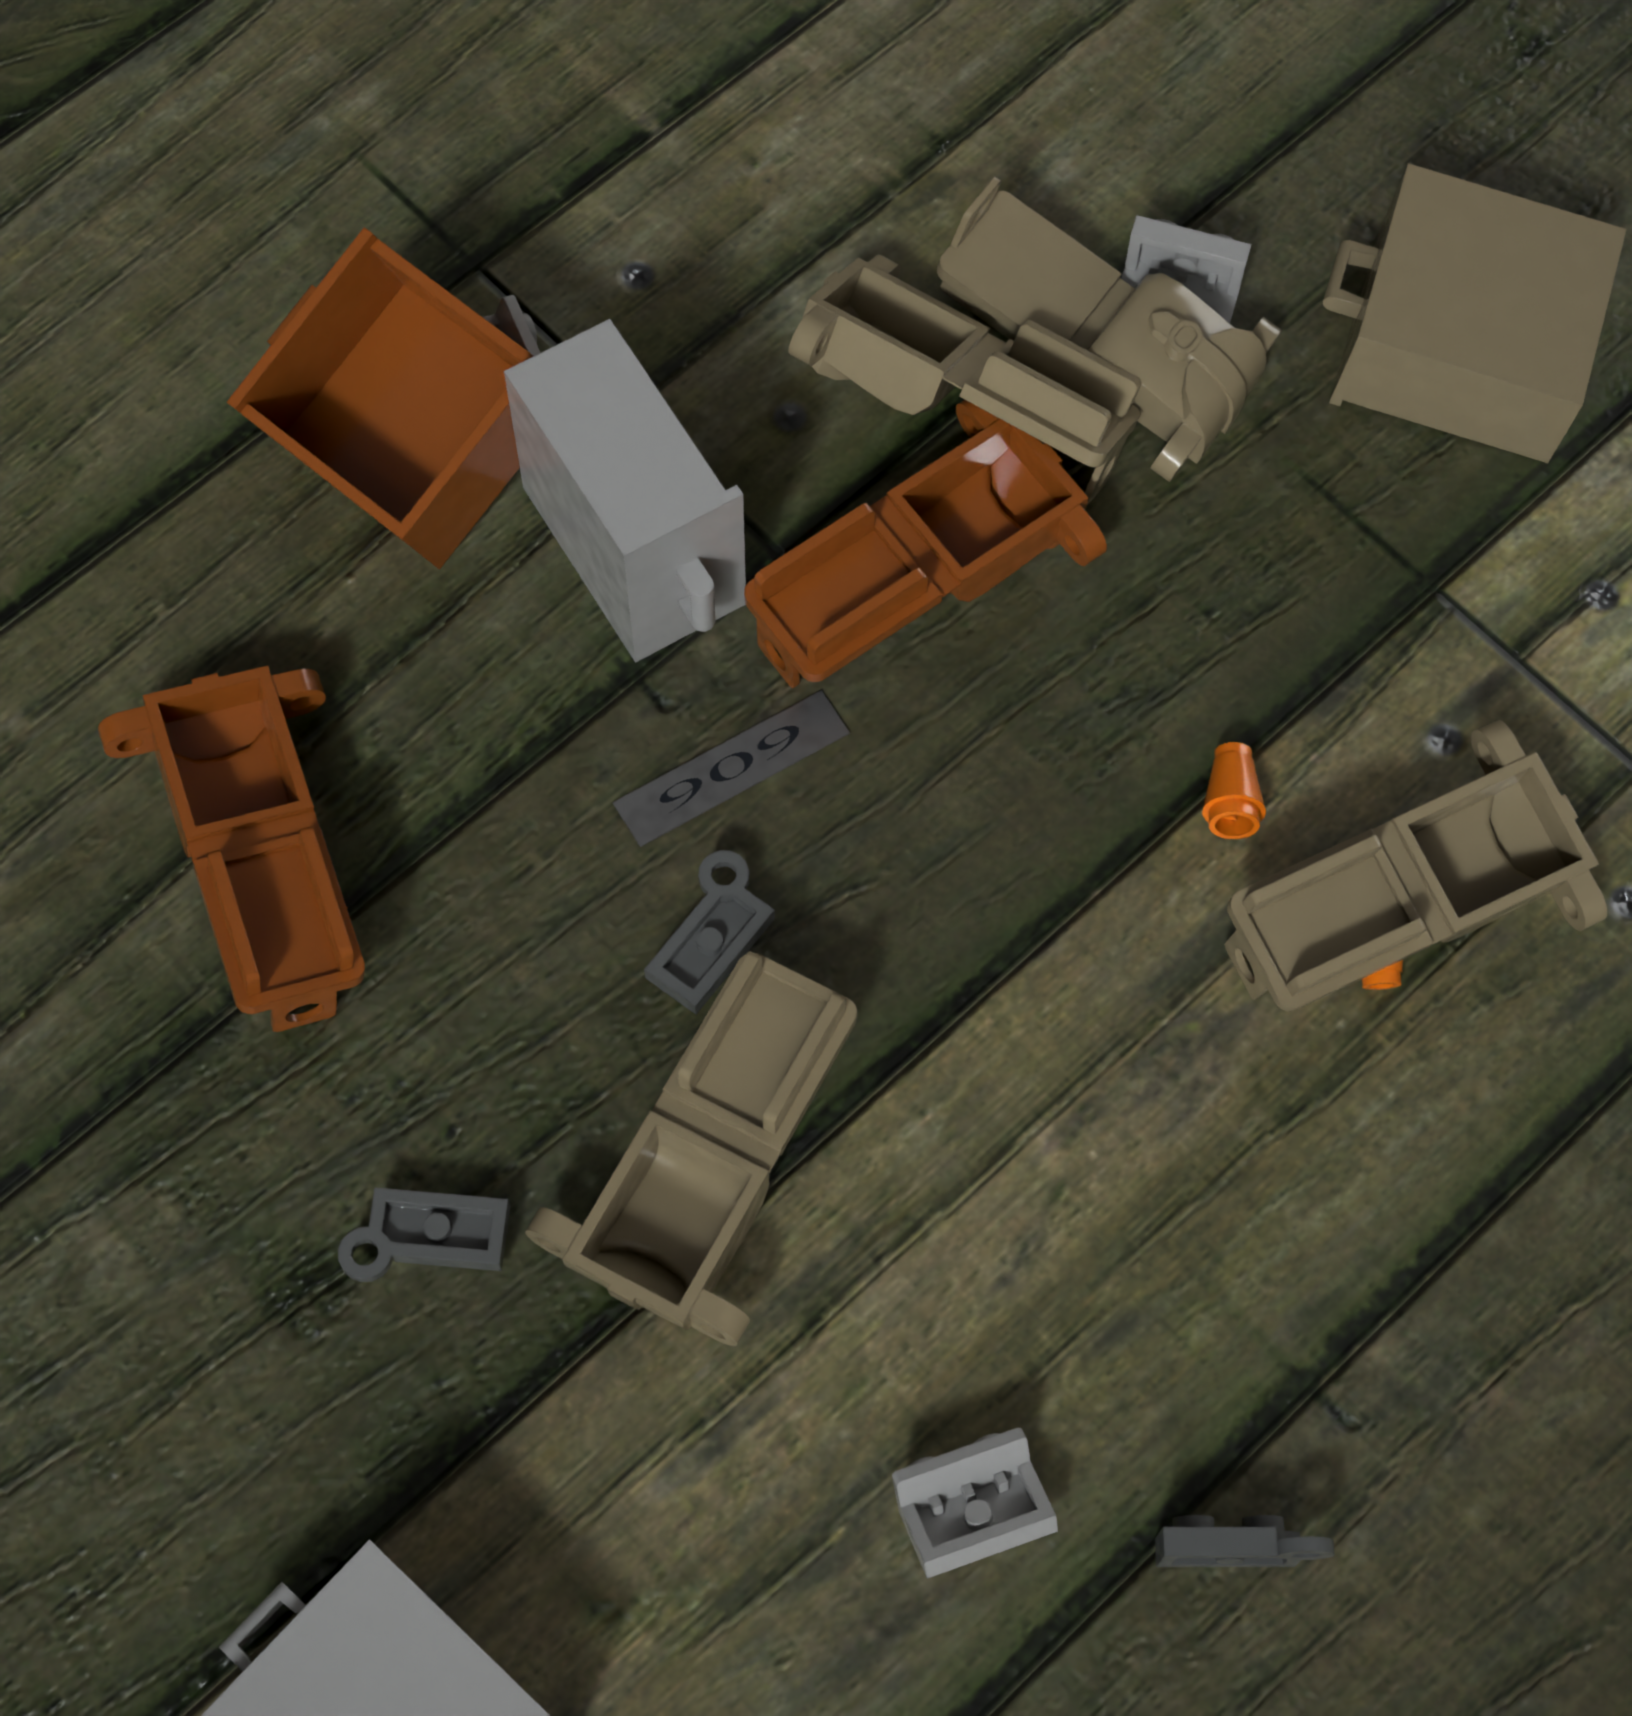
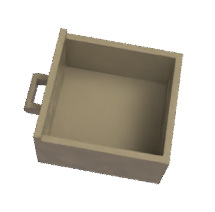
M1408 163L1378 232L1374 247L1345 240L1340 243L1323 299V306L1330 311L1352 317L1353 321L1329 403L1341 406L1342 401L1350 402L1549 463L1583 406L1627 229ZM1347 264L1368 268L1360 297L1340 289Z

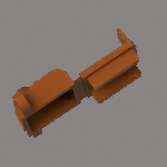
M964 399L956 405V414L962 428L970 439L889 490L886 496L871 506L868 503L861 504L758 571L754 579L745 586V604L757 620V643L759 648L788 685L794 688L800 684L799 673L807 681H823L941 603L942 598L947 594L951 593L960 601L970 602L995 587L1045 549H1053L1060 544L1070 557L1081 566H1086L1107 551V544L1103 533L1085 511L1088 496L1061 466L1062 459L1051 446L1046 443L1042 444L1037 438ZM775 648L777 649V651H778L779 654L781 655L782 659L780 658V656H779L778 653L776 652Z
M268 665L221 677L218 676V673L191 679V684L143 695L144 706L117 712L102 720L98 726V731L104 752L109 757L127 758L152 751L155 752L187 857H191L195 874L237 1008L246 1014H256L270 1010L271 1026L274 1032H281L335 1016L337 991L359 985L365 975V963L286 722L288 718L304 715L316 710L325 702L326 695L319 674L312 669H297L271 675ZM319 1004L317 1007L304 1013L288 1014L292 1010L304 1005Z

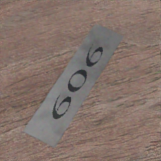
M820 690L612 803L639 846L642 847L845 737L850 732L823 691Z

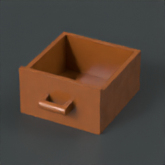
M364 227L317 287L311 285L270 336L267 343L271 346L231 395L227 403L440 570L520 468L504 371L534 355L380 241L372 232Z

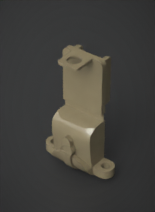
M995 176L964 213L950 246L945 250L938 262L937 274L942 280L940 286L942 291L1008 339L1014 341L1020 326L1026 321L1031 320L1138 377L1141 381V387L1132 404L1140 411L1138 422L1167 442L1150 469L1170 482L1188 458L1197 464L1221 432L1225 434L1237 419L1245 404V399L1261 379L1267 361L1266 353L1279 337L1282 329L1264 316L1252 331L1234 328L1183 284L1164 273L1146 275L1138 286L1133 288L1120 278L1122 273L1015 196L1006 191H997L1001 180Z
M880 254L876 255L869 262L858 257L840 273L835 271L825 279L823 287L808 299L803 319L791 339L788 349L789 355L812 366L818 374L834 380H852L893 409L911 415L932 410L955 387L962 389L959 397L1087 466L1096 467L1084 492L1088 496L1087 505L1107 483L1127 437L1134 430L1140 417V411L1132 405L1141 387V381L1138 377L1031 320L1026 321L1020 326L1014 341L1009 339L1007 342H1004L989 334V327L898 279L901 266Z
M1495 720L1471 733L1472 748L1485 776L1237 891L1227 904V912L1236 931L1224 945L1250 997L1255 1000L1269 991L1275 1004L1280 1009L1287 1012L1296 1011L1414 955L1439 941L1445 943L1457 939L1550 893L1566 921L1578 931H1583L1607 918V905L1600 888L1590 872L1599 863L1575 821L1579 817L1566 794L1561 796L1538 753L1534 752L1526 756L1515 735L1503 721ZM1243 953H1244V955L1247 957V959H1248V961H1249V963H1250V965H1251V967H1252L1254 976H1253V974L1250 972V970H1249V968H1248V966H1247V964H1246V962H1245V960H1244Z
M749 951L737 962L665 1084L658 1101L652 1111H649L583 1225L556 1211L540 1207L527 1227L525 1234L538 1246L561 1258L566 1267L606 1287L610 1296L638 1310L644 1307L685 1330L694 1328L723 1344L737 1346L750 1323V1319L739 1308L712 1294L763 1205L769 1188L770 1171L779 1155H782L856 1024L857 1008L854 1002L761 954Z

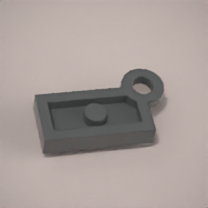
M728 850L713 852L703 859L699 867L698 879L702 891L706 894L705 897L644 969L645 978L695 1015H697L733 971L739 959L747 954L775 920V909L746 890L749 885V868L746 861L739 854ZM720 867H729L736 873V878L731 884L719 885L712 879L713 872Z
M374 1188L369 1226L358 1227L350 1231L341 1240L338 1249V1261L344 1273L351 1279L359 1282H372L383 1277L390 1269L393 1259L395 1262L502 1271L510 1213L509 1200ZM364 1243H370L378 1248L377 1259L370 1265H358L353 1260L355 1249Z
M1276 1515L1242 1518V1527H1215L1214 1517L1178 1516L1172 1518V1527H1163L1155 1538L1156 1567H1295L1301 1560L1325 1559L1335 1556L1333 1539L1314 1536L1300 1537V1532L1285 1531L1284 1517Z

